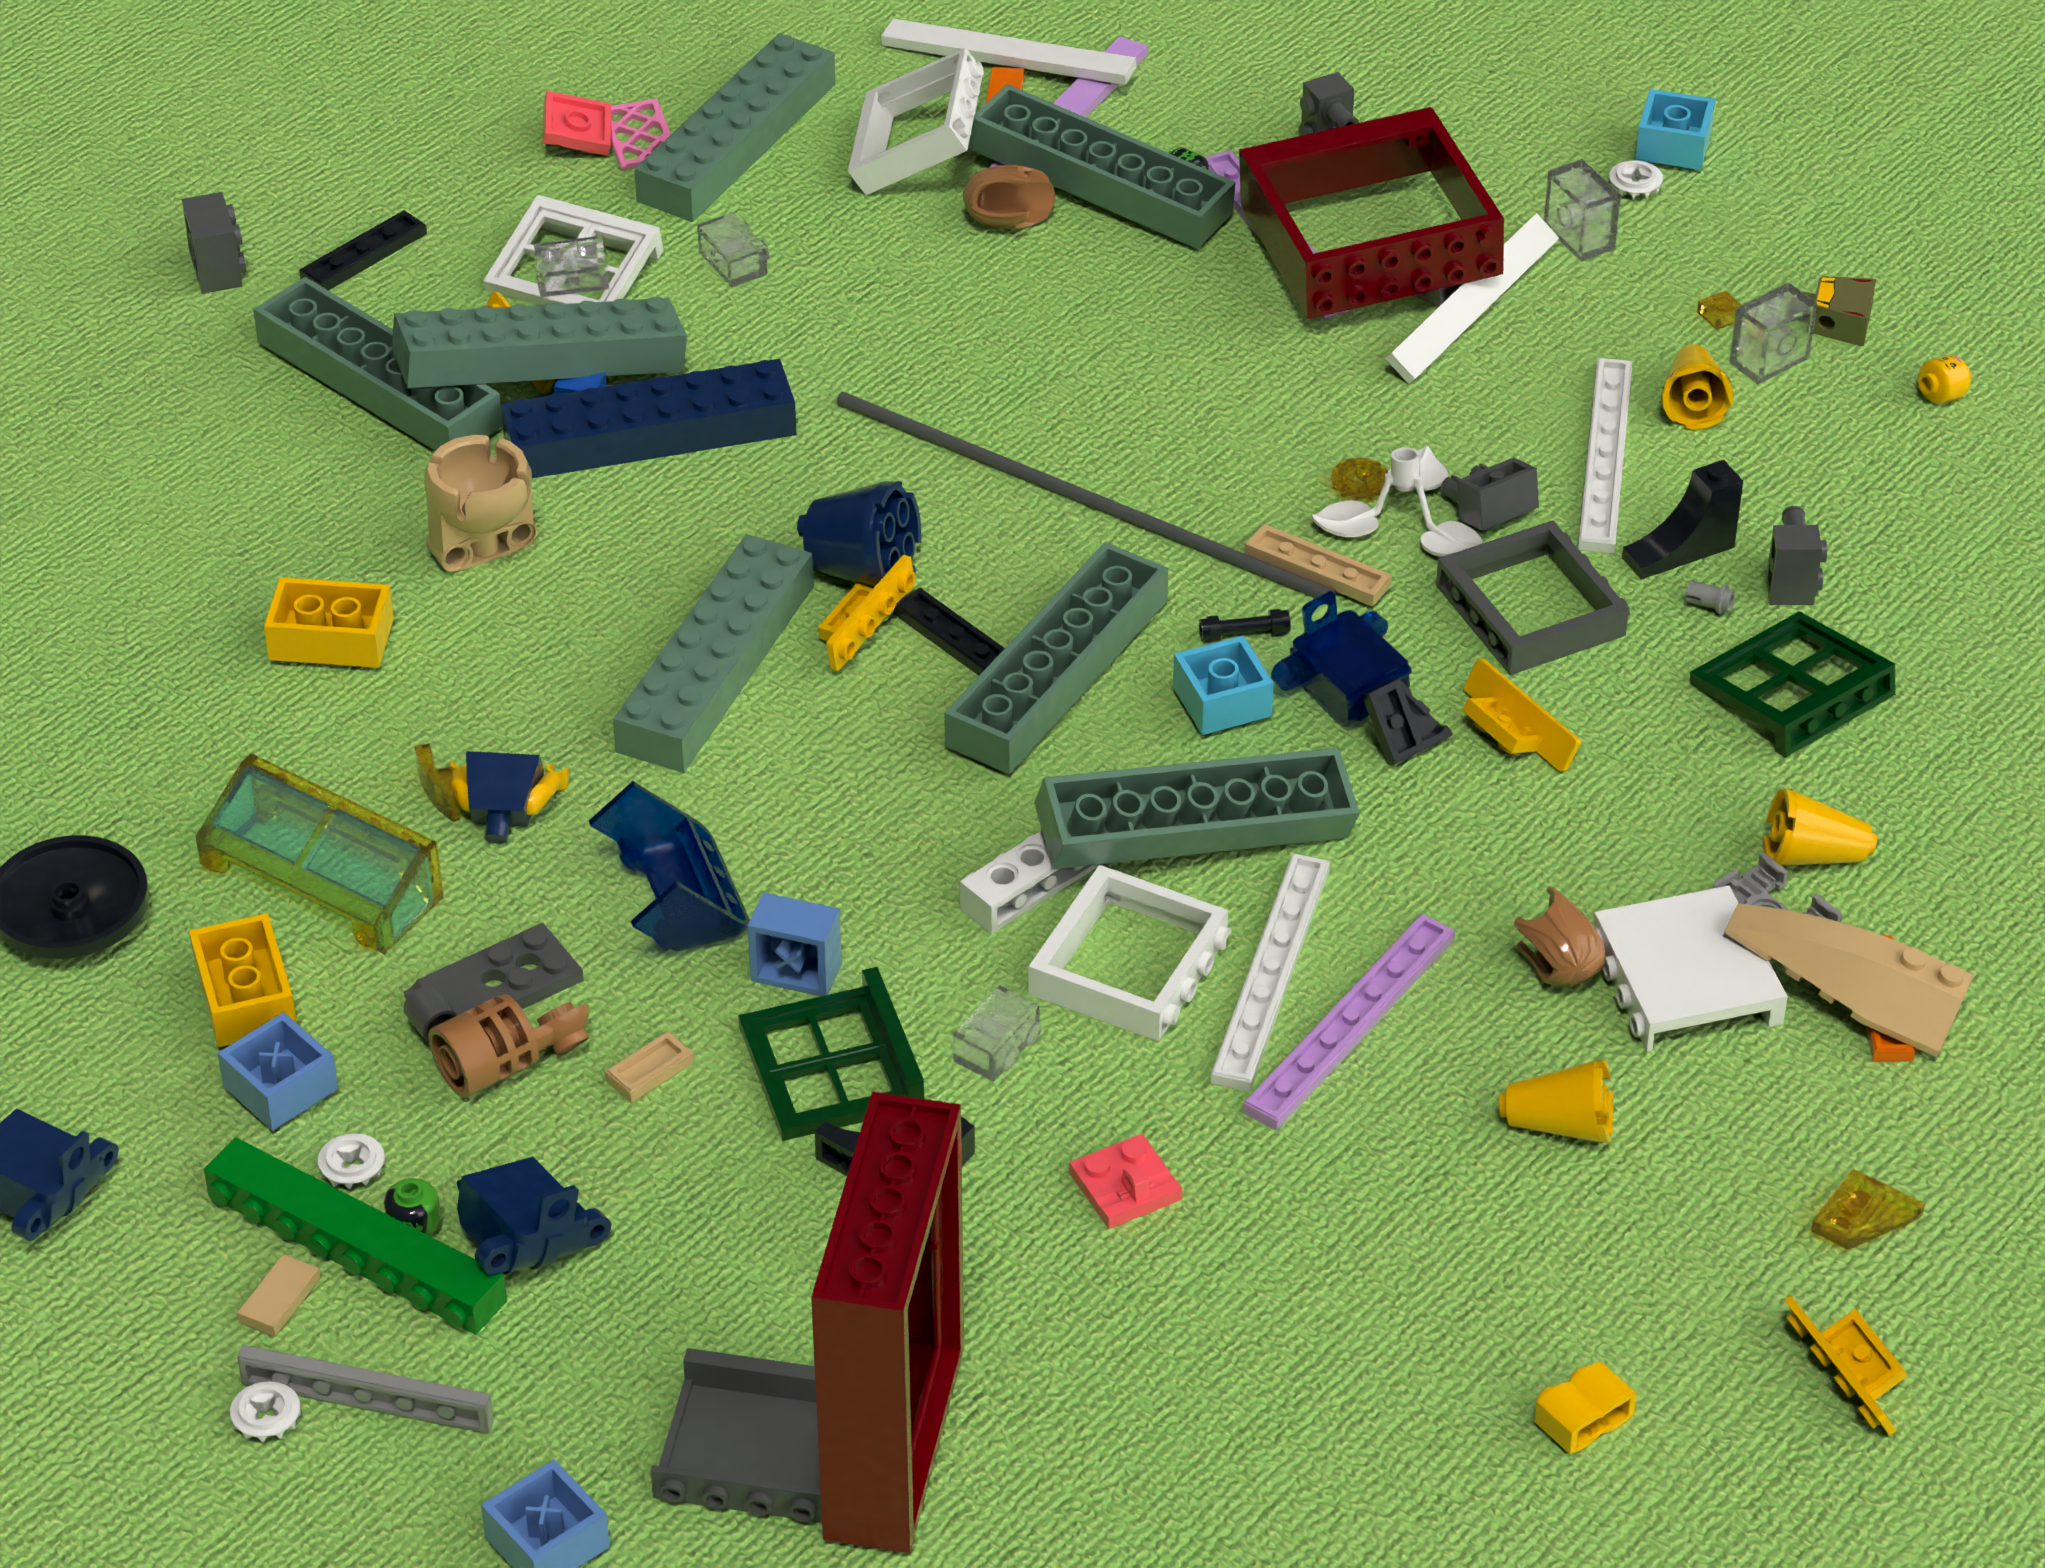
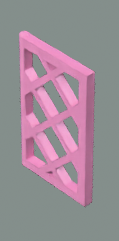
M658 99L611 106V115L620 114L624 116L618 122L611 120V144L621 170L636 168L671 135ZM653 109L654 115L650 117L639 112L641 110ZM632 119L644 123L639 129L626 126ZM655 126L661 129L662 134L658 137L647 133V131ZM622 132L631 135V137L626 142H622L617 139L616 134ZM639 139L652 143L646 150L634 146ZM629 152L639 157L625 160L624 154Z

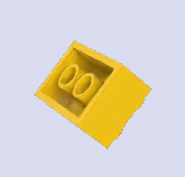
M280 577L264 625L269 660L379 668L394 620L390 585Z
M268 913L189 930L194 965L217 1047L233 1044L283 1012L297 1023L293 995Z

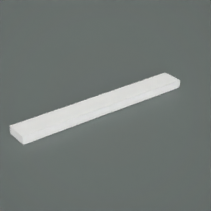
M894 18L881 35L882 45L887 47L942 56L950 55L966 47L975 61L1121 85L1127 84L1137 67L1136 57Z
M1536 213L1504 243L1503 275L1462 284L1385 359L1410 384L1534 264L1559 237Z
M1597 358L1578 550L1615 553L1633 361Z
M1292 853L1211 1073V1084L1246 1092L1251 1091L1330 871V861Z

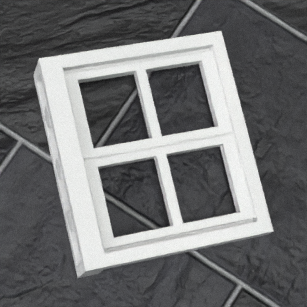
M537 195L484 278L485 290L500 292L502 295L538 305H546L551 302L570 304L587 300L606 302L623 299L647 259L658 260L663 253L660 228ZM540 228L577 238L567 254L531 245ZM591 242L628 252L619 268L582 259ZM524 253L561 263L548 286L510 276ZM576 267L613 277L599 300L562 290Z

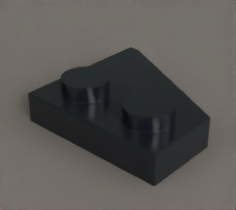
M1390 679L1361 694L1387 764H1397L1453 735L1447 725H1441L1429 714L1431 710L1421 700L1414 698L1411 690L1400 679Z

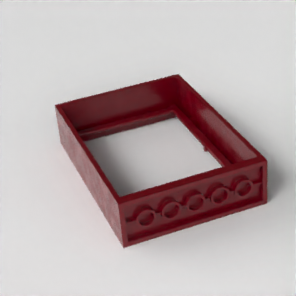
M872 1092L811 1296L823 1540L910 1553L964 1352L961 1104Z

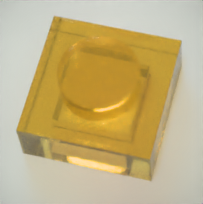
M1725 290L1699 300L1697 313L1713 328L1720 330L1745 320L1746 308Z

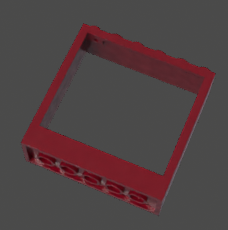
M1432 107L1239 149L1241 206L1306 319L1503 275L1504 217ZM1430 171L1461 220L1313 254L1284 204Z

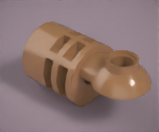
M508 994L498 995L432 1027L428 1033L430 1049L438 1069L449 1087L461 1098H467L537 1063L539 1052L550 1046L553 1047L556 1055H561L588 1040L589 1037L584 1028L588 1022L589 1005L583 1004L574 1008L571 1002L564 1003L539 1017L537 1022L540 1026L532 1029L528 1018L519 1004Z

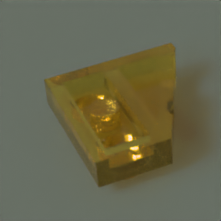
M1852 1169L1813 1219L1811 1232L1849 1250L1920 1219L1923 1215L1925 1203Z

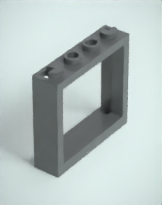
M1553 520L1438 558L1436 587L1509 675L1626 636L1627 621L1630 615L1627 602L1616 594L1610 587L1608 580L1597 572L1591 565L1589 558L1578 550L1572 543L1570 536L1563 532ZM1548 554L1596 611L1519 636L1472 579Z

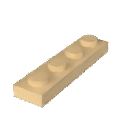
M1263 524L1245 544V554L1334 589L1338 593L1370 606H1374L1391 586L1392 575L1266 524Z

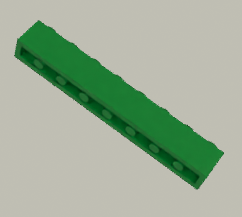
M237 1137L204 1168L208 1197L216 1204L228 1206L243 1214L249 1221L261 1223L276 1231L282 1238L293 1240L309 1248L316 1256L326 1257L342 1265L349 1273L361 1275L371 1280L382 1290L400 1295L409 1300L415 1307L421 1310H428L444 1318L453 1327H461L477 1335L507 1302L503 1273L487 1274L472 1257Z

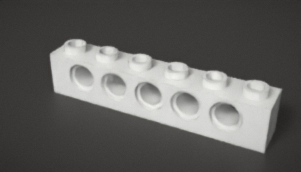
M1041 830L961 880L960 909L990 934H993L1096 869L1099 865L1053 869Z

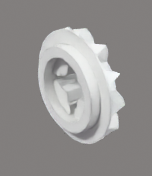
M1637 160L1625 161L1611 169L1609 181L1611 182V189L1619 191L1620 196L1631 195L1633 199L1636 196H1641L1647 199L1649 194H1658L1659 188L1663 185V174L1656 166ZM1635 177H1638L1639 182L1633 181Z
M353 1133L338 1136L326 1143L318 1156V1166L322 1178L329 1179L333 1187L345 1184L349 1190L353 1184L359 1182L367 1186L371 1177H380L381 1167L386 1165L385 1154L381 1144L374 1138L364 1134ZM359 1158V1165L351 1164L345 1168V1161L352 1163L355 1159Z
M271 1381L259 1382L246 1387L236 1395L230 1407V1417L234 1430H240L246 1440L255 1436L262 1443L268 1436L275 1435L281 1439L286 1429H295L296 1419L301 1415L300 1401L295 1391L285 1384ZM270 1408L273 1409L274 1416L265 1415L262 1419L258 1417V1411L267 1412Z

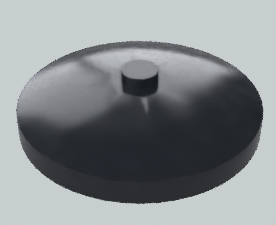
M62 836L47 839L26 847L9 858L0 867V938L9 946L22 953L48 959L76 958L104 950L119 942L134 930L145 914L149 902V888L144 867L139 859L124 846L95 836Z

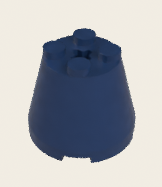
M884 481L816 499L809 506L806 515H800L797 522L798 534L800 537H803L804 551L812 553L813 571L872 588L879 583L902 555L910 556L912 560L915 543H921V519L914 493L906 492L902 487L901 481ZM912 565L913 572L916 573L917 569L914 565Z

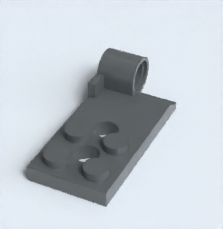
M542 922L417 979L413 986L404 991L406 1001L403 1011L422 1037L429 1042L428 1033L432 1027L498 995L508 994L519 1004L521 1009H524L584 981L583 969ZM528 964H532V965L538 966L537 968H535V969H533V970H528V969H526V968H520V967H522V966H524V965H528ZM493 980L503 982L502 984L494 987L485 985L487 982Z

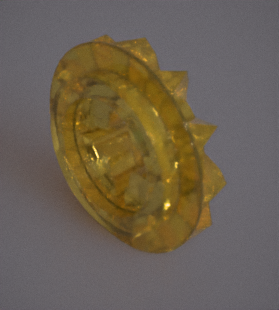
M1347 459L1337 464L1332 471L1333 489L1340 491L1342 497L1353 496L1355 501L1364 497L1371 501L1373 495H1380L1385 482V474L1388 471L1382 464L1371 459Z

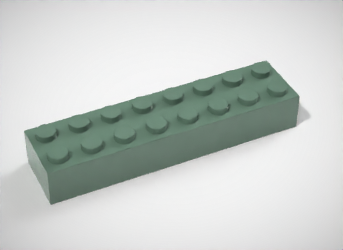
M777 34L634 169L636 201L694 222L836 85L835 52L788 35Z
M1006 84L974 115L970 135V150L1004 165H1019L1042 171L1049 177L1053 186L1196 249L1233 214L1236 182L1009 84Z
M307 277L300 279L253 309L258 343L435 451L439 446L455 438L470 435L489 436L503 426L500 393L485 384L407 388L392 352L393 329Z
M650 297L641 300L616 299L606 302L587 300L570 304L551 302L546 305L534 306L516 304L511 307L499 308L481 306L477 309L463 310L446 308L442 311L427 312L411 310L407 313H394L392 352L407 388L580 378L604 372L605 376L682 372L684 370L687 334L670 299L661 297Z
M748 534L743 537L613 718L616 753L685 773L813 589L812 553Z
M1104 542L944 713L945 747L1010 774L1168 601V568Z
M1339 748L1044 777L1034 802L1053 869L1348 838L1360 814Z

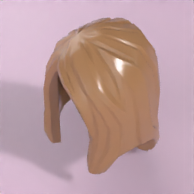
M1001 165L985 168L972 175L963 191V201L972 218L984 225L1003 229H1021L1035 225L1048 218L1049 213L1053 210L1055 190L1049 177L1042 171L1019 165Z
M1549 886L1546 889L1550 895L1549 909L1545 914L1534 920L1527 921L1517 917L1514 922L1516 929L1530 940L1540 952L1534 953L1522 940L1517 943V947L1535 967L1542 982L1555 987L1581 984L1598 974L1604 967V943L1589 919L1554 887Z

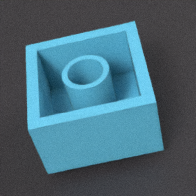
M1650 89L1639 124L1635 160L1646 161L1651 164L1660 163L1679 166L1684 169L1693 168L1701 170L1712 133L1716 99Z
M1244 635L1174 654L1173 688L1202 735L1272 717L1274 683Z

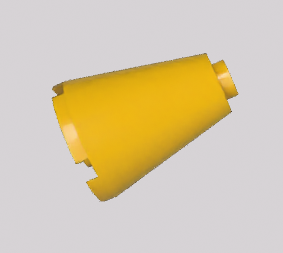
M1690 344L1682 347L1675 356L1662 389V404L1669 419L1673 422L1676 421L1683 424L1685 428L1691 430L1707 429L1720 423L1728 409L1731 408L1733 388L1729 378L1709 352L1700 345Z
M1784 788V790H1778L1771 802L1766 819L1767 823H1772L1771 836L1764 835L1763 852L1781 866L1864 862L1867 856H1872L1876 849V833L1872 832L1870 824L1792 789Z
M1595 1060L1508 1084L1506 1093L1499 1094L1500 1117L1507 1118L1509 1126L1599 1143H1610L1609 1135L1613 1134L1614 1122L1613 1091H1609L1608 1085H1604L1603 1079L1611 1078L1608 1062L1606 1060Z

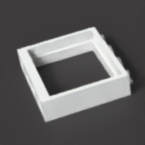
M966 47L866 92L848 167V173L865 195L967 151L984 71L980 61L976 62ZM951 92L944 125L886 150L893 117Z
M1099 865L1028 966V994L1160 1041L1169 1025H1176L1180 1009L1185 1001L1190 1002L1193 999L1198 981L1202 975L1207 976L1210 973L1215 955L1219 949L1225 950L1226 939L1231 933V928L1228 927V910ZM1109 902L1199 934L1154 1002L1064 970Z

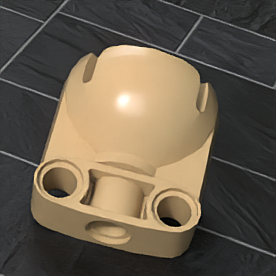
M470 435L455 438L439 446L433 453L430 462H428L424 476L429 528L426 545L440 565L448 572L472 568L529 546L537 536L538 530L533 523L532 471L523 451L511 441L499 438L495 444L497 457H494L491 454L490 438L486 435Z

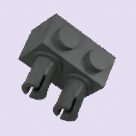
M1339 72L1303 82V95L1300 99L1302 110L1301 124L1299 125L1300 136L1359 123V120L1353 116L1354 88Z
M1514 457L1489 468L1484 464L1475 465L1469 476L1460 479L1455 475H1451V479L1446 477L1441 485L1443 496L1459 503L1460 520L1481 531L1492 530L1500 523L1510 519L1521 518L1525 513L1539 508L1537 468Z
M1790 506L1782 512L1781 517L1784 525H1773L1766 574L1769 604L1814 605L1816 590H1822L1823 571L1820 568V562H1826L1827 542L1820 539L1818 525H1806L1803 508Z

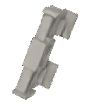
M1764 852L1759 855L1758 865L1742 874L1740 880V871L1733 870L1713 883V889L1730 886L1740 904L1789 910L1773 898L1769 892L1774 888L1781 890L1787 886L1789 872ZM1818 894L1813 896L1812 904L1808 908L1807 913L1804 912V914L1841 922L1843 914Z

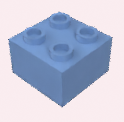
M763 892L748 923L751 981L816 996L828 995L842 965L840 908Z
M284 1012L217 1053L223 1087L272 1131L338 1090L334 1056Z
M555 1459L481 1504L485 1538L513 1568H578L610 1548L607 1514Z

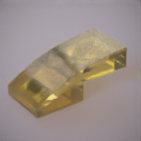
M430 743L414 746L417 772L425 794L436 809L452 822L460 821L456 787L452 785L454 778L451 767L435 769Z

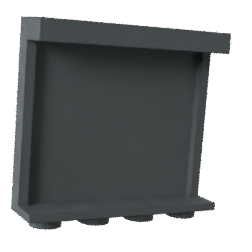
M687 1348L683 1360L685 1379L659 1466L652 1465L653 1498L663 1499L671 1503L684 1502L704 1505L713 1509L724 1508L750 1512L759 1516L772 1515L792 1518L800 1522L812 1521L822 1523L815 1366Z

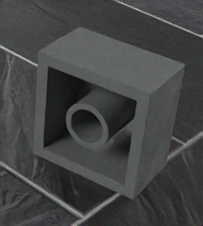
M223 192L181 199L189 253L201 294L242 287L241 273L246 272V264L243 252H240V245L243 244L239 224H236L233 205H226Z

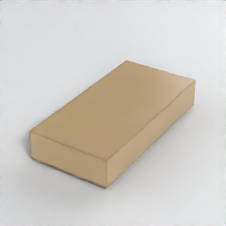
M667 1031L605 1071V1081L632 1103L693 1064L694 1053Z
M283 1254L237 1312L239 1323L276 1337L321 1278L319 1268Z

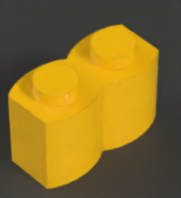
M1602 1362L1594 1363L1588 1367L1582 1366L1572 1374L1569 1382H1564L1557 1386H1549L1540 1393L1536 1400L1534 1422L1569 1454H1573L1592 1444L1601 1434L1611 1432L1628 1421L1635 1413L1637 1393Z

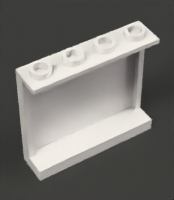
M1730 886L1594 912L1593 925L1599 933L1605 948L1604 967L1602 968L1604 977L1607 981H1612L1615 987L1617 1003L1621 1009H1626L1629 1015L1632 1034L1634 1037L1640 1038L1646 1052L1653 1049L1655 1033L1759 1012L1762 1014L1768 1027L1783 1025L1788 996L1770 962L1724 933L1738 905V901Z

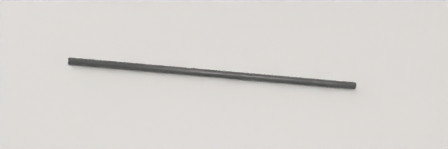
M843 391L837 397V404L1316 599L1331 604L1336 597V590L871 402Z

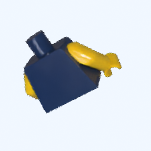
M466 751L465 766H456L455 761L450 762L452 773L450 788L462 810L471 813L474 823L486 825L484 839L491 843L502 844L507 842L509 826H527L531 815L538 814L556 791H561L568 787L569 768L565 767L563 771L557 772L553 771L554 765L548 763L546 765V774L544 775L540 755Z

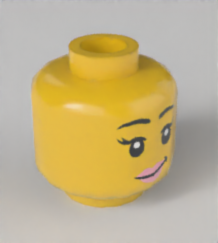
M1944 355L1930 359L1919 370L1918 384L1921 393L1928 401L1934 404H1943L1960 399L1966 395L1970 388L1971 371L1967 364L1956 355Z

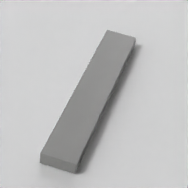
M242 1345L237 1355L243 1385L250 1386L267 1381L282 1383L293 1389L298 1396L482 1433H489L494 1423L491 1394L247 1345Z

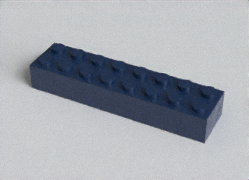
M780 359L762 360L737 366L731 365L712 370L693 371L687 374L657 377L631 383L624 382L618 385L588 388L581 391L501 403L504 439L511 441L523 451L531 468L532 478L797 435L795 400Z

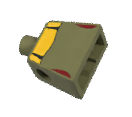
M1823 276L1819 278L1816 294L1795 291L1792 311L1812 314L1810 331L1813 334L1864 346L1876 279Z

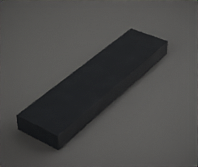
M403 210L299 269L300 279L307 277L323 288L330 290L426 235V224Z
M918 588L902 598L893 610L895 616L978 676L1005 649L922 588Z

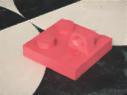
M546 91L543 108L542 143L561 145L591 154L596 153L608 156L611 146V104Z
M1142 1133L1069 1162L1070 1176L1108 1229L1182 1200V1187L1171 1175L1169 1169Z

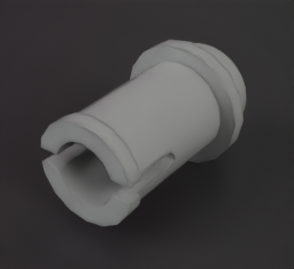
M1691 580L1686 590V595H1688L1685 598L1686 603L1716 609L1718 614H1722L1724 611L1730 612L1734 605L1735 591L1730 590L1727 585H1723L1720 588Z

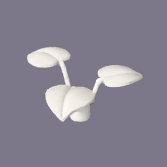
M1429 446L1420 450L1403 447L1395 449L1391 453V469L1385 474V482L1374 508L1371 509L1369 505L1360 501L1345 500L1331 504L1319 513L1312 514L1313 521L1331 534L1342 537H1359L1367 535L1378 528V520L1375 516L1380 514L1391 485L1402 492L1412 491L1416 488L1428 530H1430L1423 533L1420 537V544L1425 551L1435 556L1444 557L1482 544V539L1477 532L1463 523L1445 521L1438 526L1433 523L1424 491L1440 487L1445 478L1448 477V472L1433 455Z

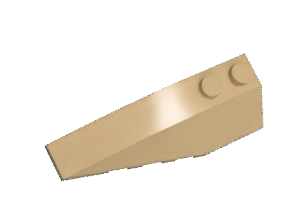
M1738 903L1724 931L1725 934L1766 961L1774 958L1783 964L1786 969L1785 973L1799 982L1804 978L1821 989L1819 996L1832 1004L1837 1000L1851 1009V1017L1861 1024L1935 1057H1938L1974 976L1955 965L1930 956L1919 949L1912 948L1899 941L1860 927L1779 908Z

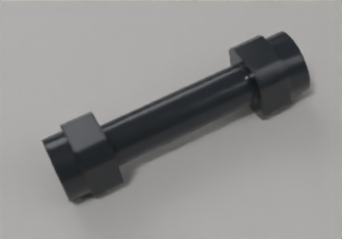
M1281 609L1268 610L1267 616L1219 620L1218 615L1199 619L1201 641L1209 640V642L1221 641V635L1270 630L1271 635H1282L1283 632H1290L1291 630L1289 611Z

